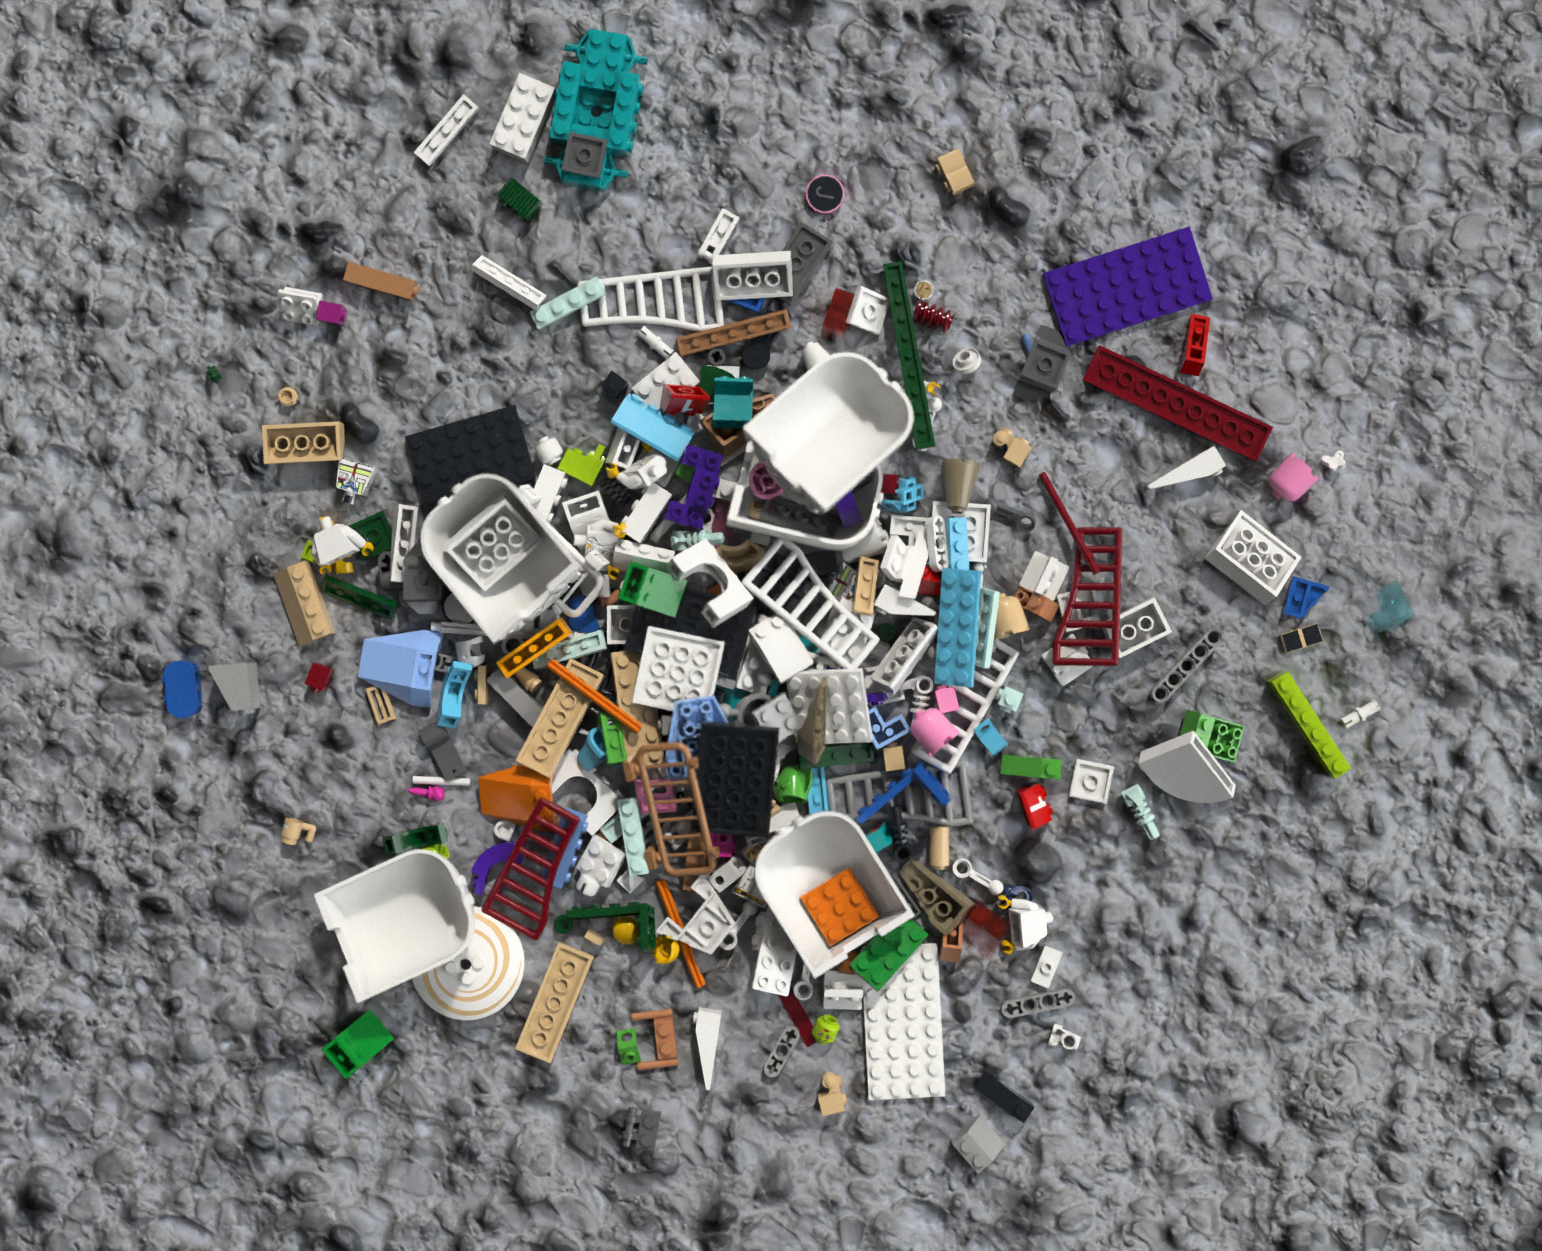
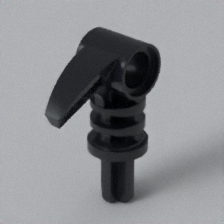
M895 805L889 808L892 824L888 825V828L893 831L890 835L894 837L892 843L895 844L892 853L899 862L906 863L919 854L929 840L927 837H924L915 844L909 843V838L905 837L908 832L904 831L908 827L907 822H903L901 807ZM905 848L907 850L906 854L903 857H899L898 851Z

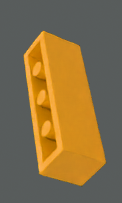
M561 617L497 661L496 664L505 677L509 678L573 632Z

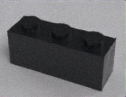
M824 550L804 554L819 579L825 577L827 579H836L838 575L844 574L841 551ZM798 558L784 572L783 581L791 583L803 569ZM808 575L803 580L813 583Z

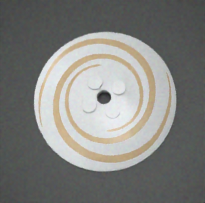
M474 906L475 930L468 947L455 959L412 978L421 998L438 1013L453 1019L476 1020L496 1013L515 995L524 974V951L516 931L483 913L480 906ZM468 959L471 962V967L469 969L462 968L461 960Z

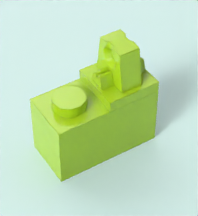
M599 444L595 452L590 451L586 456H583V451L575 447L573 450L568 448L558 469L594 487L606 464L604 463L606 458L603 455L607 447Z

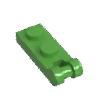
M605 712L598 713L607 765L622 764L627 759L621 722ZM608 721H612L613 725H608Z

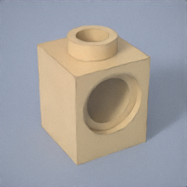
M891 742L886 747H882L886 771L905 769L902 745H898L897 742Z

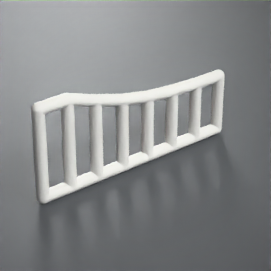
M713 266L599 279L604 290V286L616 285L619 316L608 317L606 296L598 299L600 318L589 319L587 305L580 308L581 322L584 327L646 323L700 332L724 325L722 301H716ZM711 274L716 324L705 325L700 275ZM692 276L697 324L685 322L680 279L682 277ZM673 279L677 320L669 319L665 316L661 280ZM580 281V282H578L577 286H579V285H581V284H583V283H585V282H587V281ZM654 281L658 317L646 316L642 282ZM635 283L638 316H627L623 284Z
M777 538L742 580V585L844 669L858 668L879 642V637L857 620L830 593L807 561L801 549L792 541ZM782 544L785 545L792 552L761 589L757 588L751 583L752 580ZM798 558L803 569L776 602H774L766 594L793 561ZM808 575L814 586L793 612L789 614L782 608V605ZM820 591L827 601L810 622L804 626L796 619ZM833 606L841 615L823 637L819 639L811 631ZM847 620L855 628L840 647L834 651L827 643ZM862 633L870 641L850 664L841 656L859 634Z
M999 640L995 641L996 648L1010 656L1005 665L991 658L990 666L1000 672L996 681L990 680L977 671L974 672L975 680L991 688L986 698L966 687L949 685V688L954 687L956 691L981 705L976 715L959 706L958 710H954V712L970 720L972 723L967 731L952 724L959 731L957 736L961 737L962 740L957 748L948 743L942 747L943 750L953 755L949 763L946 765L932 756L929 757L927 753L921 750L922 747L918 741H916L912 748V754L946 774L952 773L975 733L973 729L982 721L999 688L1019 656L1017 650Z

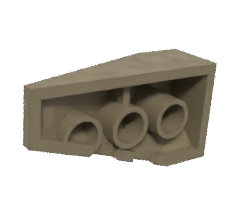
M825 677L817 689L800 734H797L796 737L798 753L814 765H817L826 747L827 678Z
M914 858L906 862L900 870V874L908 887L919 900L921 908H924L929 916L928 919L931 924L945 936H948L975 906V903L961 891Z

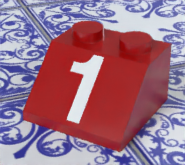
M663 384L660 407L670 415H676L677 412L688 416H695L696 414L703 413L710 400V396L699 386Z
M1037 782L1016 789L1027 825L1032 830L1052 821L1051 815H1053L1051 805L1046 804L1044 797H1047L1044 786H1040Z

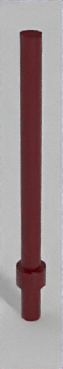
M1046 472L1041 473L1039 477L1082 553L1081 557L1084 563L1088 564L1093 575L1100 573L1094 561L1095 557L1092 551H1089Z

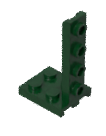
M629 902L628 906L613 903L609 904V907L602 908V905H591L590 909L575 906L571 907L572 910H566V916L572 920L640 915L637 917V926L640 928L638 947L648 954H656L655 908L648 905V903Z

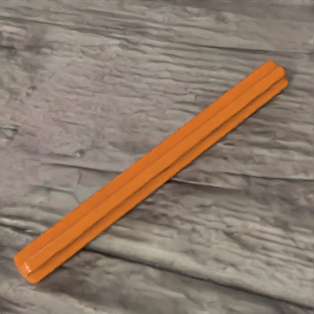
M551 659L547 664L548 669L634 733L640 732L643 727L642 724L556 660Z
M661 879L657 881L656 886L668 917L684 929L666 880ZM678 940L695 987L700 988L704 986L705 980L692 947Z

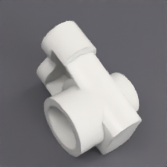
M1054 1023L1048 1046L1054 1048L1060 1046L1066 1049L1077 1050L1081 1037L1062 1029L1063 1026ZM1072 1037L1074 1042L1069 1044L1066 1038Z

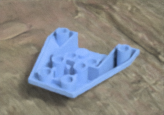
M419 630L364 639L358 677L412 706L431 708L434 692L432 683L437 653L441 649L443 633Z
M714 695L675 701L668 743L680 742L688 747L691 757L698 758L701 721L728 723ZM666 751L665 763L685 762L681 751ZM686 766L666 767L668 780L687 777Z

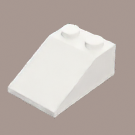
M886 584L882 586L874 601V606L876 607L874 610L882 615L888 613L934 616L936 614L935 611L915 600L901 599L898 596L899 591Z
M777 613L749 629L751 642L781 684L814 664L793 626Z

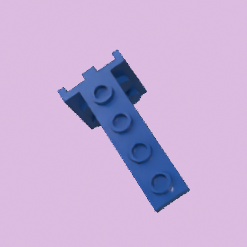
M920 761L912 770L907 768L900 775L902 778L899 781L893 780L887 785L886 792L882 795L879 792L871 799L872 804L868 807L866 805L861 807L857 811L856 820L860 824L864 823L918 776L920 784L926 790L929 788L932 791V797L938 804L947 805L951 800V795L923 762Z

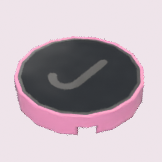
M820 175L808 184L806 200L815 212L830 214L841 206L844 199V189L841 182L835 177Z

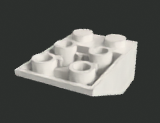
M599 490L562 503L573 535H585L588 524L601 519L610 520ZM578 546L581 555L584 557V546Z

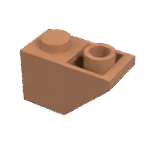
M1019 586L1014 596L1019 599L1024 610L1049 622L1052 621L1060 606L1049 598Z

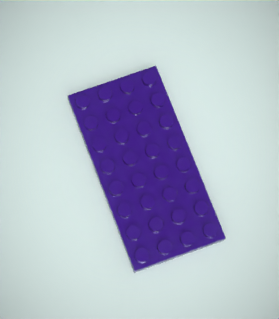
M1190 226L1042 274L1066 347L1213 300Z

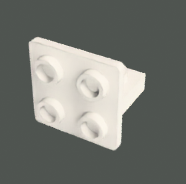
M285 287L284 290H278L280 319L318 325L319 321L316 320L319 300L323 301V294Z
M1035 551L1019 586L1054 601L1069 570V566L1059 562L1058 559L1052 556L1048 557Z
M1071 634L1065 639H1076V637ZM1053 647L1041 655L1061 686H1065L1093 667L1054 665L1052 663ZM1085 647L1060 648V658H1089Z
M827 970L824 972V1009L861 1010L863 998L862 978L857 973L855 975L838 973L837 970Z

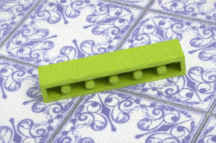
M1282 671L1267 681L1328 776L1336 779L1352 769L1290 673Z

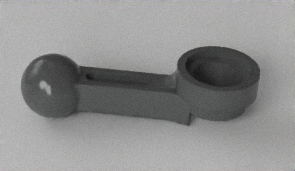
M992 497L984 501V504L991 505L990 513L996 512L1016 520V526L1020 531L1030 532L1034 529L1036 519L1031 513H1024V511L1001 504ZM1028 518L1031 520V523L1024 524L1021 519Z

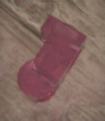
M720 501L717 504L713 533L722 532L725 537H732L733 529H728L727 525L731 508L730 502Z

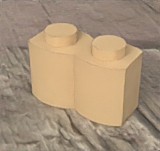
M959 148L937 158L935 166L939 175L943 174L946 180L943 183L947 192L951 191L952 195H955L974 186V180Z

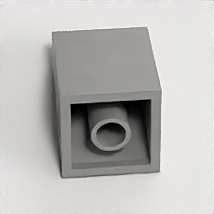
M257 662L209 666V671L231 711L238 710V714L253 713L256 708H260Z

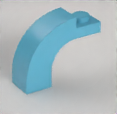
M453 661L451 667L448 666L439 698L437 726L456 729L461 719L462 696L472 671V664Z

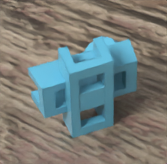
M906 476V479L899 478V489L895 490L899 498L892 501L883 499L880 505L888 511L901 514L902 512L916 509V501L924 499L923 484L916 483V478Z

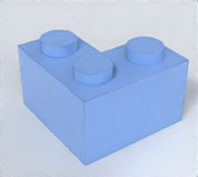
M875 706L868 709L873 736L872 742L877 750L911 731L901 713L884 722Z

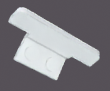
M918 532L914 546H906L898 535L890 536L880 569L889 580L902 582L898 595L901 599L913 600L916 598L929 557L927 533Z

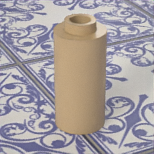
M930 826V865L934 866V869L943 870L945 866H949V826Z

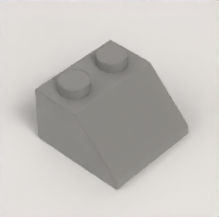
M978 1115L951 1139L953 1146L978 1174L993 1162L1005 1145L1004 1141L981 1115Z

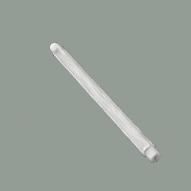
M431 622V631L487 636L479 624ZM534 628L529 633L522 632L520 629L515 633H506L507 638L530 639L543 629ZM572 631L573 633L562 641L585 635V633Z

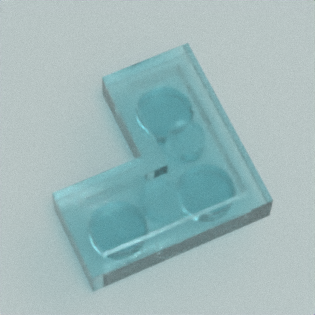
M1398 581L1379 589L1387 607L1370 615L1378 632H1382L1415 616Z

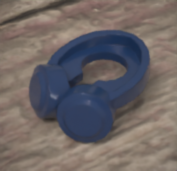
M1007 884L1003 888L1002 894L1008 900H1012L1011 897L1013 895L1024 892L1026 895L1025 900L1033 901L1032 892L1024 886Z

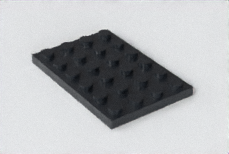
M516 405L405 436L425 510L436 508L438 506L437 502L445 496L449 498L453 495L451 491L453 487L477 475H497L507 479L514 485L537 479Z
M685 586L675 617L636 605L624 650L642 655L648 626L722 641L725 643L718 676L736 681L748 640L749 629H751L757 606L749 604L742 611L712 627L701 612L710 601L719 596Z
M701 721L698 748L699 766L696 770V778L709 833L769 838L780 727ZM693 804L692 816H697L695 804ZM692 820L691 831L701 832L699 820Z

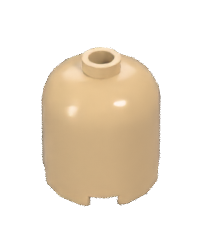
M1005 593L999 594L994 640L1008 638L1011 632L1012 634H1021L1029 631L1019 599L1014 596H1006Z

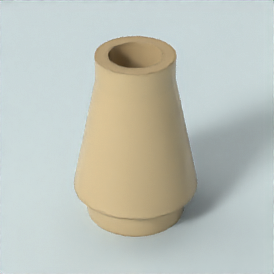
M524 667L514 674L525 689L532 693L542 684L540 676Z

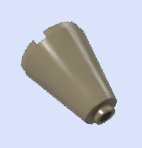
M960 459L943 460L941 462V471L947 508L952 513H963V510H967L979 471V463L968 459L966 462H960Z

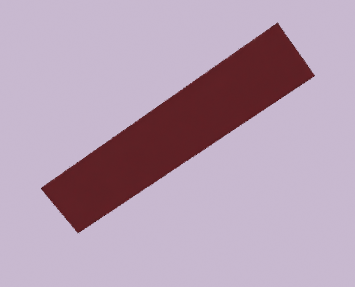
M790 985L788 996L779 995L795 1026L798 1028L806 1046L809 1047L816 1043L812 1035L813 1025L798 998L794 995Z

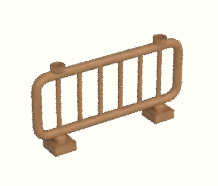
M680 742L641 746L637 750L636 755L629 756L622 765L626 781H634L640 774L657 843L650 844L644 852L648 870H655L662 863L664 871L675 877L712 873L715 870L716 858H719L720 852L717 846H712L695 774V769L699 766L698 758L691 757L688 747ZM679 750L682 752L685 761L645 765L644 754L647 752ZM686 766L689 780L650 783L647 769ZM690 784L693 798L654 801L651 787ZM694 802L697 816L661 819L658 818L655 806ZM699 820L701 834L662 835L660 822ZM703 837L706 851L667 854L664 840ZM707 855L708 858L707 867L684 869L672 868L668 859L671 857Z

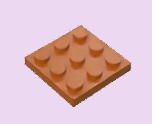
M850 866L800 896L830 946L880 917Z

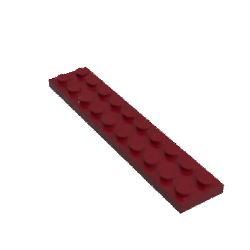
M1101 345L1097 347L1082 381L1254 462L1258 461L1273 429V426Z

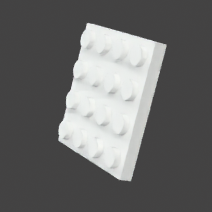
M648 626L632 702L673 711L675 701L714 695L725 642Z
M862 668L801 671L786 681L790 704L803 726L822 679L824 677L827 678L826 744L872 742L873 736ZM802 728L795 731L796 734H800Z

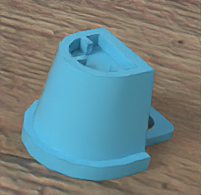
M598 727L590 730L587 734V741L578 753V760L587 772H590L606 759L601 728ZM617 764L616 766L621 768L623 765Z

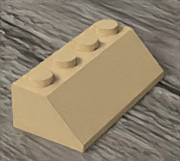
M337 421L262 425L264 464L342 460L345 444L344 423Z
M310 561L294 564L273 574L299 646L336 633Z

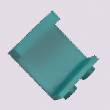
M727 376L715 378L713 428L743 429L752 420L753 379L748 377L730 378Z

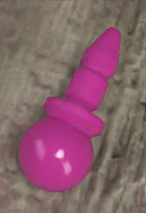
M428 786V789H419L417 787L408 789V792L413 795L426 796L427 800L431 798L436 802L443 800L445 797L444 789L439 786L433 788Z

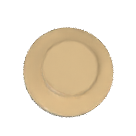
M285 387L280 390L278 400L282 405L289 407L297 402L298 395L293 388Z

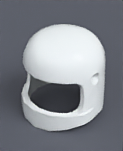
M483 636L455 643L458 662L472 664V668L483 664L485 654H482L480 651V643L484 642Z

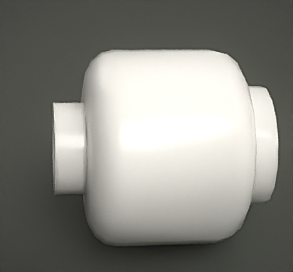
M546 436L538 441L539 445L535 448V452L543 464L551 466L562 460L561 456L564 452L556 438L549 439Z

